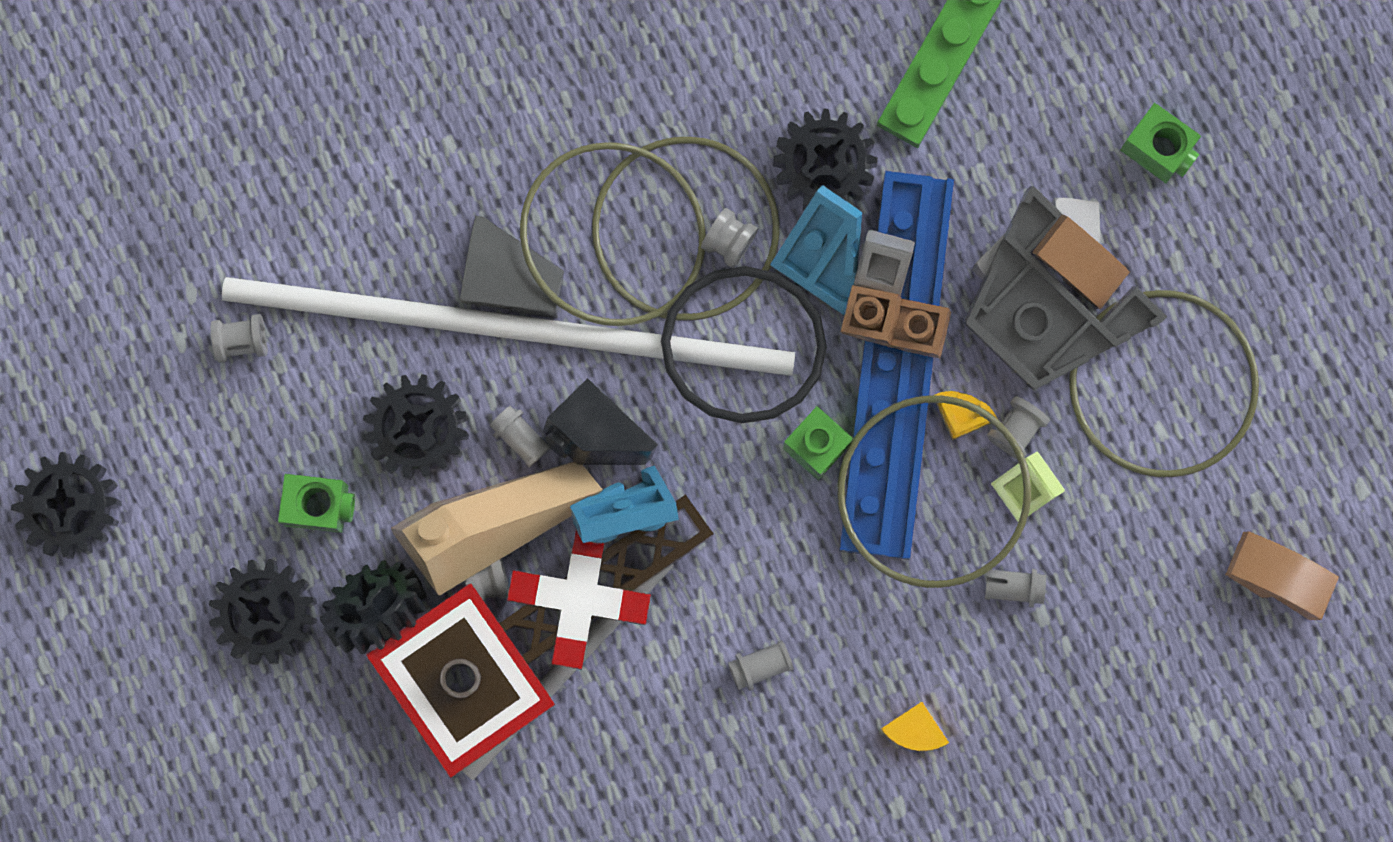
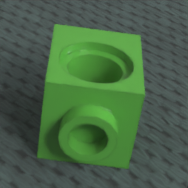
M1154 102L1127 138L1120 151L1164 183H1167L1174 172L1183 178L1200 154L1192 148L1201 135ZM1157 137L1169 139L1175 147V154L1171 156L1159 154L1153 146V139Z
M816 406L784 441L783 450L819 481L848 449L853 438Z
M285 474L278 522L285 527L343 533L344 522L351 523L353 519L355 494L348 493L349 485L343 480ZM318 492L328 493L331 500L329 510L319 517L310 516L307 510V503L310 497Z

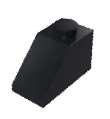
M588 378L547 417L543 432L547 435L545 440L549 447L562 458L569 456L577 465H645L653 457L658 446L651 437Z

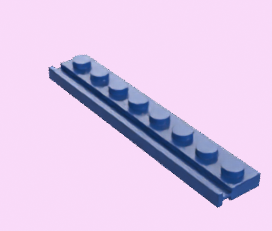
M885 171L877 232L911 240L915 243L900 296L902 299L940 306L954 179H935L933 176ZM864 340L853 438L873 416L883 409L905 399L928 396L930 393L934 357L907 352ZM928 403L907 406L884 417L865 434L851 457L845 497L846 509L854 532L872 556L901 558L903 560H909L911 557ZM842 522L839 552L860 554L850 540Z

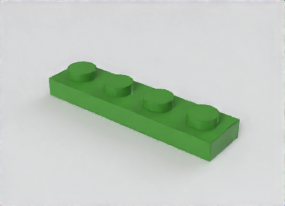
M1002 0L946 1L877 122L879 128L919 148Z

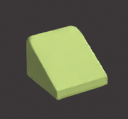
M1038 452L1025 458L1031 482V503L1028 516L1065 491ZM1018 463L991 483L1017 522L1020 519L1024 498L1023 477Z

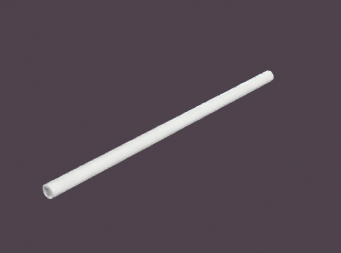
M225 277L222 287V300L664 359L661 334ZM671 336L670 342L674 361L788 376L793 375L795 352Z

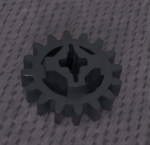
M823 109L821 120H814L809 111L805 112L803 116L804 126L799 127L797 124L790 122L787 125V131L791 139L779 137L776 147L785 154L774 156L773 166L784 168L785 170L777 175L776 182L778 185H791L786 196L789 201L796 199L799 195L804 198L802 210L806 209L817 192L816 189H813L816 185H832L836 189L832 190V192L845 201L850 196L860 202L863 199L864 193L859 185L872 186L874 176L865 171V169H872L877 166L878 157L866 155L867 152L873 149L875 142L873 138L860 139L864 129V125L861 122L852 128L847 126L848 113L843 112L837 121L831 120L829 109ZM818 133H831V134H835L836 136H835V137H818L816 134H818ZM796 149L805 158V165L801 168L799 174L796 173L793 165V156ZM852 149L857 159V170L854 175L845 164V158ZM837 152L834 157L833 169L828 165H824L813 172L817 163V154L826 158L830 154L833 155Z
M421 374L417 385H412L407 375H402L401 388L396 390L386 382L383 387L387 397L384 400L371 397L369 400L377 409L376 414L363 416L365 423L374 426V431L363 435L366 443L378 444V447L371 453L373 459L378 461L388 457L385 470L392 474L401 466L403 467V477L406 480H411L415 470L419 469L426 480L431 479V467L438 465L444 472L448 471L449 466L445 458L449 454L458 458L462 456V452L455 445L456 441L469 439L468 432L458 428V424L464 423L469 419L466 411H454V408L461 402L460 397L456 393L445 398L446 383L441 380L434 388H430L429 378L424 374ZM420 396L432 399L435 402L431 401L427 405L421 406L410 404L406 398ZM393 409L396 413L394 426L385 436V422L389 412ZM412 417H415L420 422L427 419L422 425L425 433L418 438L414 433H409L405 436V433L410 430L407 421ZM445 419H448L447 435L440 446L436 441L438 427L445 422ZM407 448L422 450L426 457L412 459L397 453L403 452Z
M60 452L58 464H55L45 456L40 458L43 470L38 473L27 468L24 472L30 480L28 486L15 485L14 490L23 495V502L11 505V510L24 515V518L15 524L16 529L22 532L31 530L32 532L28 536L26 543L37 547L44 542L43 553L52 557L56 554L59 547L62 556L67 559L74 558L75 547H79L85 554L93 553L91 541L94 538L104 543L109 540L103 531L105 525L118 526L119 521L109 515L110 509L122 506V501L109 497V493L118 487L117 483L112 479L102 481L101 479L107 469L100 464H96L89 470L90 458L82 454L78 456L74 464L71 455L66 452ZM77 475L87 479L96 494L84 493L80 490ZM52 480V485L42 496H39L43 487ZM67 496L75 500V507L67 508L66 514L57 510V506L64 503ZM90 515H95L89 526L81 532L80 526ZM38 517L49 518L53 522V531L56 532V537L49 534L42 527Z
M268 559L264 570L260 569L257 561L248 560V573L243 574L233 567L230 569V574L234 581L230 585L222 582L216 584V587L224 595L222 600H210L209 606L220 610V616L210 620L209 624L211 627L223 628L224 630L216 640L219 645L224 646L232 642L234 643L230 654L233 658L239 659L248 651L249 664L258 666L262 655H266L268 662L276 665L279 663L278 652L283 650L288 656L294 657L297 653L293 643L296 640L306 643L310 641L309 636L302 630L304 625L317 624L316 618L306 614V608L317 604V601L314 597H303L302 593L310 584L305 579L293 583L292 579L296 570L289 565L279 574L278 564L275 560ZM271 580L270 583L265 585L263 590L251 593L244 590L246 586L253 582ZM288 592L294 602V620L287 617L284 601L288 597ZM270 600L268 610L273 613V617L280 621V624L262 619L256 624L258 615L251 606L246 604V601L266 605ZM233 605L239 608L241 624L237 630L232 619ZM278 632L283 635L276 642L266 645H255L263 634Z
M383 560L375 570H371L367 564L363 566L361 572L345 576L347 584L344 587H333L331 589L335 598L323 602L322 607L326 613L320 616V621L324 625V631L334 646L340 645L345 653H349L356 647L360 654H365L370 645L373 644L381 650L385 647V641L391 637L395 640L402 638L400 630L403 627H414L417 624L412 616L413 614L424 612L425 607L421 600L427 597V593L423 589L422 583L413 568L409 567L406 569L401 561L396 562L390 567L387 561Z

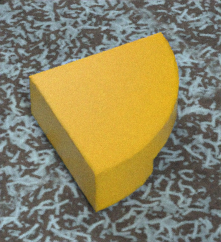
M945 391L934 394L955 397L971 402L996 417L993 410L986 403L971 395L957 391ZM936 403L952 440L991 424L984 417L966 408L952 404Z
M920 702L881 728V731L892 742L910 750H934L949 743L923 702Z

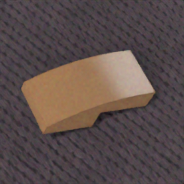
M1063 214L1032 252L1058 273L1064 282L1100 310L1130 273L1106 248L1071 218Z
M852 285L841 333L883 346L940 359L952 312L946 307L902 299L899 294Z
M1249 531L1243 532L1225 574L1261 598L1274 597L1308 620H1322L1339 579V576L1312 560Z

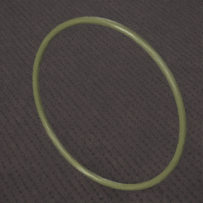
M700 137L666 138L641 147L651 151L673 144H699L723 151L741 162L758 180L770 206L772 241L768 257L762 270H770V264L777 252L780 235L778 209L773 193L765 178L746 157L727 145ZM632 153L615 167L600 190L593 212L592 238L597 260L607 280L623 298L639 309L650 313L656 310V308L636 299L613 276L603 256L599 237L600 213L609 188L620 172L641 156ZM756 278L742 294L725 305L699 313H678L676 320L692 321L706 319L724 313L747 299L763 280ZM665 312L664 314L658 317L666 318L668 312Z
M613 142L593 143L575 148L559 156L535 179L528 191L521 212V247L525 262L534 280L541 290L560 308L573 316L595 324L607 326L635 325L664 314L671 308L685 288L695 282L705 255V250L701 248V244L706 236L704 218L698 200L689 184L664 159L645 149L629 144ZM605 149L621 150L650 159L677 180L693 206L699 230V246L691 275L682 289L670 301L650 313L633 318L609 319L582 312L567 304L547 286L532 260L527 239V222L535 193L545 178L556 167L582 153Z
M1172 290L1145 291L1143 293L1148 298L1171 297L1183 299L1206 308L1223 320L1240 341L1250 366L1252 392L1247 415L1238 433L1224 449L1202 463L1176 470L1149 469L1132 464L1115 455L1092 432L1083 416L1078 400V367L1071 370L1069 374L1071 402L1077 420L1086 436L1101 453L1113 462L1128 470L1148 476H1185L1216 464L1227 456L1244 437L1257 407L1259 394L1258 369L1254 354L1244 334L1236 323L1218 307L1204 299L1184 292ZM1117 302L1103 310L1096 318L1100 321Z
M928 395L905 399L883 409L859 430L843 457L839 471L837 496L845 530L856 549L871 565L885 575L909 585L925 588H942L964 584L986 574L1009 554L1020 538L1028 518L1031 503V482L1027 462L1020 446L1010 431L996 417L983 408L962 399ZM921 403L952 404L971 410L987 419L1004 435L1016 454L1023 477L1024 498L1022 512L1017 527L1008 543L997 556L983 567L967 575L948 580L915 579L895 572L880 563L858 539L846 509L845 480L847 469L861 439L884 417L907 406Z

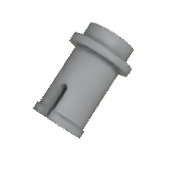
M509 406L489 426L495 431L493 436L496 439L501 437L530 468L550 447L521 417L524 412L521 409L516 412Z
M991 569L987 572L985 599L1029 602V607L1034 608V603L1044 604L1046 575L1037 574V569H1032L1031 573Z
M782 640L778 641L777 644L743 657L741 653L735 654L736 660L728 662L731 675L738 690L747 687L751 691L754 689L753 684L783 672L794 670L791 658Z

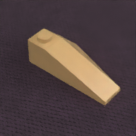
M570 462L431 503L391 527V530L432 588L440 596L572 516L571 505L587 497L597 495L603 489L583 465Z

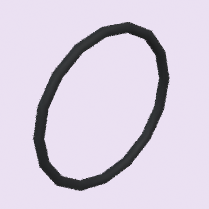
M748 266L715 270L688 285L668 310L661 337L665 370L682 397L711 417L741 424L774 419L800 404L819 380L827 350L821 316L805 292L778 273ZM749 276L774 282L799 300L813 322L817 350L810 376L793 397L770 410L741 414L715 408L688 389L675 369L670 340L677 314L695 292L716 280Z

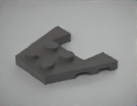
M1030 186L1025 191L963 323L1031 389L1036 390L1083 365L1100 353L1128 341L1132 336L1145 329L1158 325L1167 316L1135 286H1132L1100 321L1093 316L1030 253L1062 215L1034 186Z

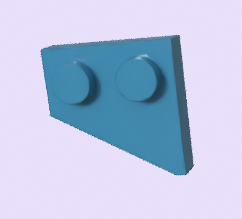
M822 185L811 199L770 265L845 316L851 288L854 285L858 270L862 212Z
M655 466L641 470L643 482L627 490H624V484L617 482L603 489L599 494L587 497L570 506L573 524L582 543L590 541L605 543L615 539L619 534L635 530L654 531L662 528L667 522L679 520L676 502Z

